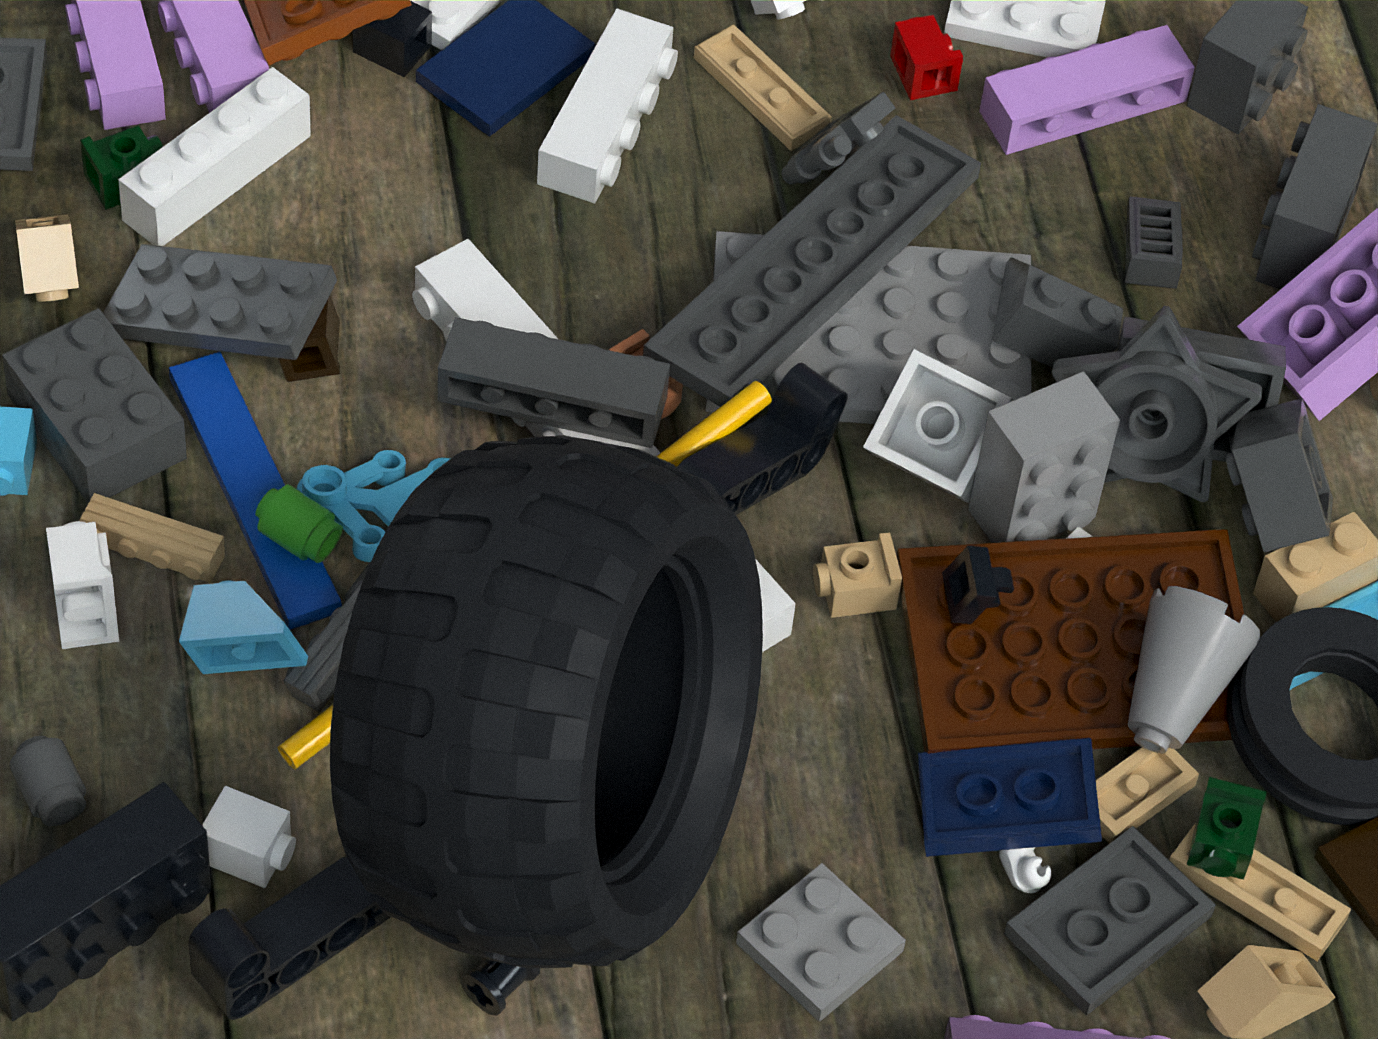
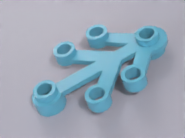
M384 450L378 452L373 457V460L346 472L329 465L312 467L304 473L303 478L297 485V490L334 513V520L342 525L346 533L353 539L352 551L354 556L361 561L371 562L385 531L379 526L369 525L356 509L373 511L389 527L396 513L415 488L450 459H434L428 464L427 468L405 477V457L397 451ZM373 482L385 486L379 490L363 488Z

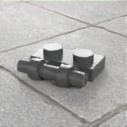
M885 92L877 94L831 121L798 148L799 151L791 156L788 165L782 169L784 181L788 184H806L817 178L821 170H831L842 164L845 156L857 144L861 147L885 129L880 121L895 109V106Z

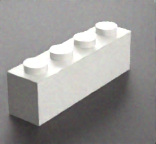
M620 9L615 10L539 149L538 185L594 204L605 185L613 186L620 170V156L623 150H632L636 143L640 130L639 120L642 114L650 115L659 94L658 84L662 78L669 79L674 71L678 57V51L672 49L674 27Z
M274 67L270 68L118 179L122 221L152 245L164 246L311 136L309 94Z

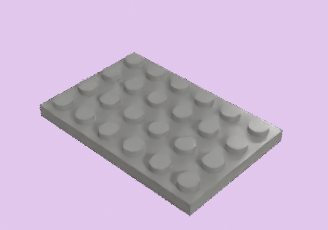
M717 231L713 281L764 235ZM906 246L761 384L767 389L771 399H773L784 376L796 364L803 362L848 394L847 403L839 422L875 424L911 353L915 349L1011 397L1013 400L1031 393V358L993 341L992 337L1006 262L1012 257L1031 265V255ZM706 399V412H714L720 408ZM770 404L756 415H766L770 407Z

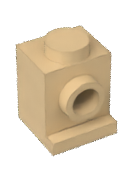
M890 532L880 533L878 540L823 547L821 563L814 564L813 579L817 596H826L831 618L897 609L902 575Z

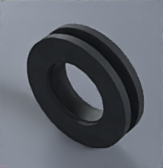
M1322 607L1301 610L1273 624L1260 637L1255 649L1232 678L1227 698V717L1231 737L1239 756L1251 775L1281 803L1300 814L1322 822L1339 825H1362L1378 817V757L1371 760L1345 759L1322 749L1303 731L1292 711L1289 689L1295 676L1310 671L1333 673L1359 686L1373 699L1378 708V620L1371 616L1343 608Z

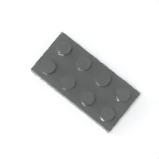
M141 244L103 314L122 339L297 360L337 282V278L332 265Z

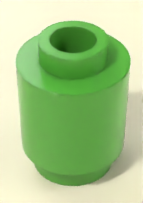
M290 484L283 486L279 490L275 488L269 490L261 499L255 512L256 517L259 518L258 531L303 561L310 558L314 562L320 563L326 559L338 543L343 530L342 525L334 521V513Z

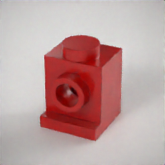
M934 15L913 17L908 20L895 22L890 57L909 99L915 100L958 91L963 55L961 50L954 51L950 36L947 33L942 34Z

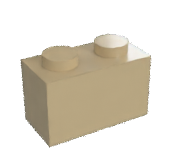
M1352 512L1330 524V534L1327 537L1280 548L1265 555L1253 594L1276 622L1301 610L1325 607L1377 581L1378 539L1358 515Z

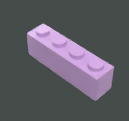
M71 0L72 4L65 5L70 35L80 34L81 41L75 42L80 73L89 72L91 79L84 80L89 110L99 109L104 130L166 120L163 83L141 1Z
M159 0L158 12L163 29L166 33L174 32L176 37L174 39V48L179 65L182 69L190 68L192 73L190 75V84L196 103L198 105L206 104L209 113L269 70V66L238 0Z
M1164 25L1147 31H1137L1130 36L1106 43L1092 44L1085 49L1058 57H1047L1040 62L1013 70H1002L995 75L986 77L980 113L1001 148L1008 155L1186 102L1195 67L1169 27Z

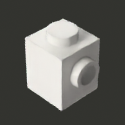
M228 786L223 788L202 825L207 830L210 867L263 888L267 886L276 869L283 871L287 867L296 845V838L291 836L290 811Z

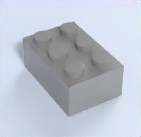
M1084 371L988 411L968 510L991 543L1047 540L1066 530L1074 531L1078 526L1082 529L1096 517L1120 419Z

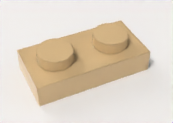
M1144 747L1140 748L1096 780L1102 837L1110 844L1130 827L1138 828L1196 786L1199 773L1175 749L1168 748L1166 753L1161 754Z

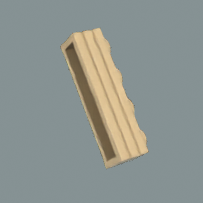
M96 493L93 494L85 512H83L80 518V522H96L97 534L106 533L108 549L117 551L128 558L135 557L150 562L160 569L168 568L183 573L186 577L193 580L200 579L211 583L225 557L224 536Z

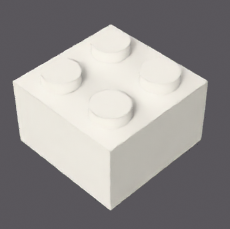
M914 349L863 448L872 455L969 503L988 411L1014 400Z

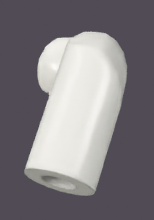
M1035 847L999 851V858L1012 886L1021 892H1038L1049 883L1051 878L1050 866H1041L1043 859L1035 855Z

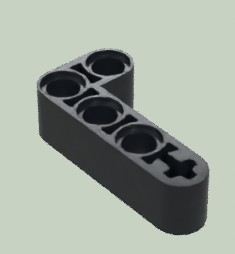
M803 362L798 363L789 370L780 382L766 415L692 454L677 467L682 470L681 472L706 479L713 485L720 497L726 500L735 515H738L806 476L820 462L846 406L848 394Z
M345 855L244 924L228 908L219 909L208 915L194 928L189 937L188 947L191 974L229 1019H240L391 918V916L384 913L373 895L365 890Z

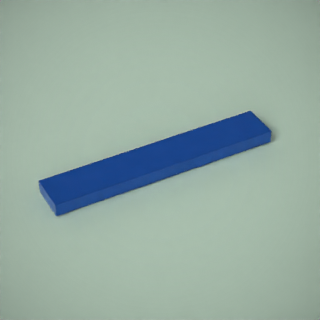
M221 352L169 367L170 381L287 627L291 630L330 617L335 609L342 607V603L323 562L316 563L310 558L303 561L261 534L257 529L259 518L256 517L255 512L261 499L272 488L279 490L285 484Z

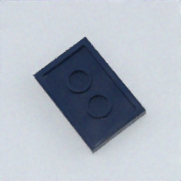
M508 0L416 69V82L490 137L585 64L595 49L596 43L536 0Z
M1091 738L990 746L930 754L927 752L918 753L926 857L1102 842Z

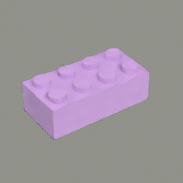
M1378 208L1237 326L1246 339L1285 346L1286 371L1283 383L1298 399H1303L1306 408L1318 421L1378 372Z

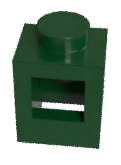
M139 125L94 142L90 136L80 139L83 173L105 210L121 204L118 179L163 147L157 135L146 137Z
M1209 777L1199 807L1186 865L1203 869L1212 876H1231L1244 880L1253 855L1267 791Z

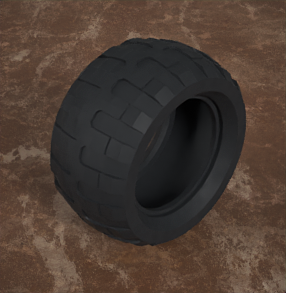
M566 435L518 439L517 442L490 441L484 442L475 450H464L452 457L416 487L398 510L376 549L352 610L337 674L330 729L331 792L338 833L346 856L365 890L373 895L380 909L388 916L409 923L421 934L459 952L523 968L573 967V964L608 966L616 960L624 961L657 941L673 927L688 908L718 852L741 786L756 717L763 646L760 579L752 545L738 517L726 500L720 497L713 485L706 479L681 472L682 470L674 464L639 449Z

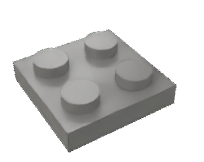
M821 863L737 932L736 944L820 1022L904 951L906 940Z

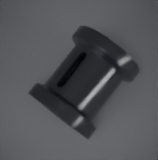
M486 959L477 969L469 968L460 976V983L467 996L475 1005L486 1013L497 1016L506 1008L505 999L524 981L534 980L540 974V968H523Z

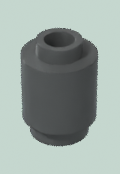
M35 736L24 741L17 748L9 767L32 815L41 818L46 826H59L72 821L86 807L84 799L86 787L64 742L58 738H48L46 736Z

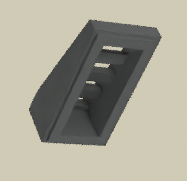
M1129 197L1127 205L1125 283L1177 289L1182 270L1183 253L1181 202ZM1141 225L1155 226V227H1164V228H1168V230H1166V229H1157V228H1149V227H1141ZM1141 238L1156 239V240H1165V241H1167V242H1164V241H1155V240H1146V239H1141ZM1141 250H1144V251H1153V252H1162V253H1167V254L1151 253V252H1142Z

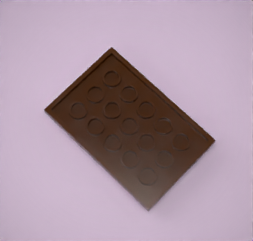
M1227 529L898 548L896 555L902 575L900 593L924 752L928 754L961 749L1091 738L1092 749L1140 746L1134 741L1136 734L1128 727V719L1149 602L1154 590L1159 588L1163 596L1168 586L1195 590L1227 603L1228 607L1224 615L1240 623L1244 614ZM968 545L988 547L991 566L1005 567L1011 570L1014 591L1012 593L998 592L1001 604L995 608H986L972 624L953 623L950 620L942 572ZM1231 681L1185 743L1232 740L1227 717V698Z

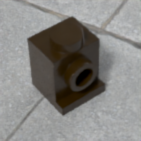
M329 296L297 360L278 358L287 382L340 374V364L338 362L340 320L331 296Z

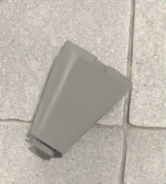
M1168 586L1164 596L1159 588L1154 590L1149 602L1128 719V727L1136 734L1134 741L1145 749L1161 754L1166 753L1168 748L1179 749L1182 747L1255 649L1260 638V629L1250 618L1243 614L1240 623L1224 615L1228 607L1227 603L1195 590Z

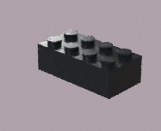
M165 782L157 785L0 886V1007L12 1022L27 1012L34 1013L44 1009L55 999L59 991L79 978L88 979L94 976L106 965L108 959L128 946L134 947L146 942L156 932L158 926L178 913L186 914L193 911L205 900L207 894L212 892L207 830Z

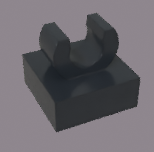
M968 545L942 572L950 620L953 623L972 624L986 608H995L1001 604L998 592L1012 593L1014 591L1011 570L1005 567H992L988 547Z

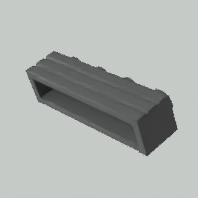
M363 580L358 581L354 585L351 596L344 605L334 610L328 625L309 642L308 650L306 651L308 655L306 666L289 667L283 680L292 697L318 712L323 709L334 694L344 640Z

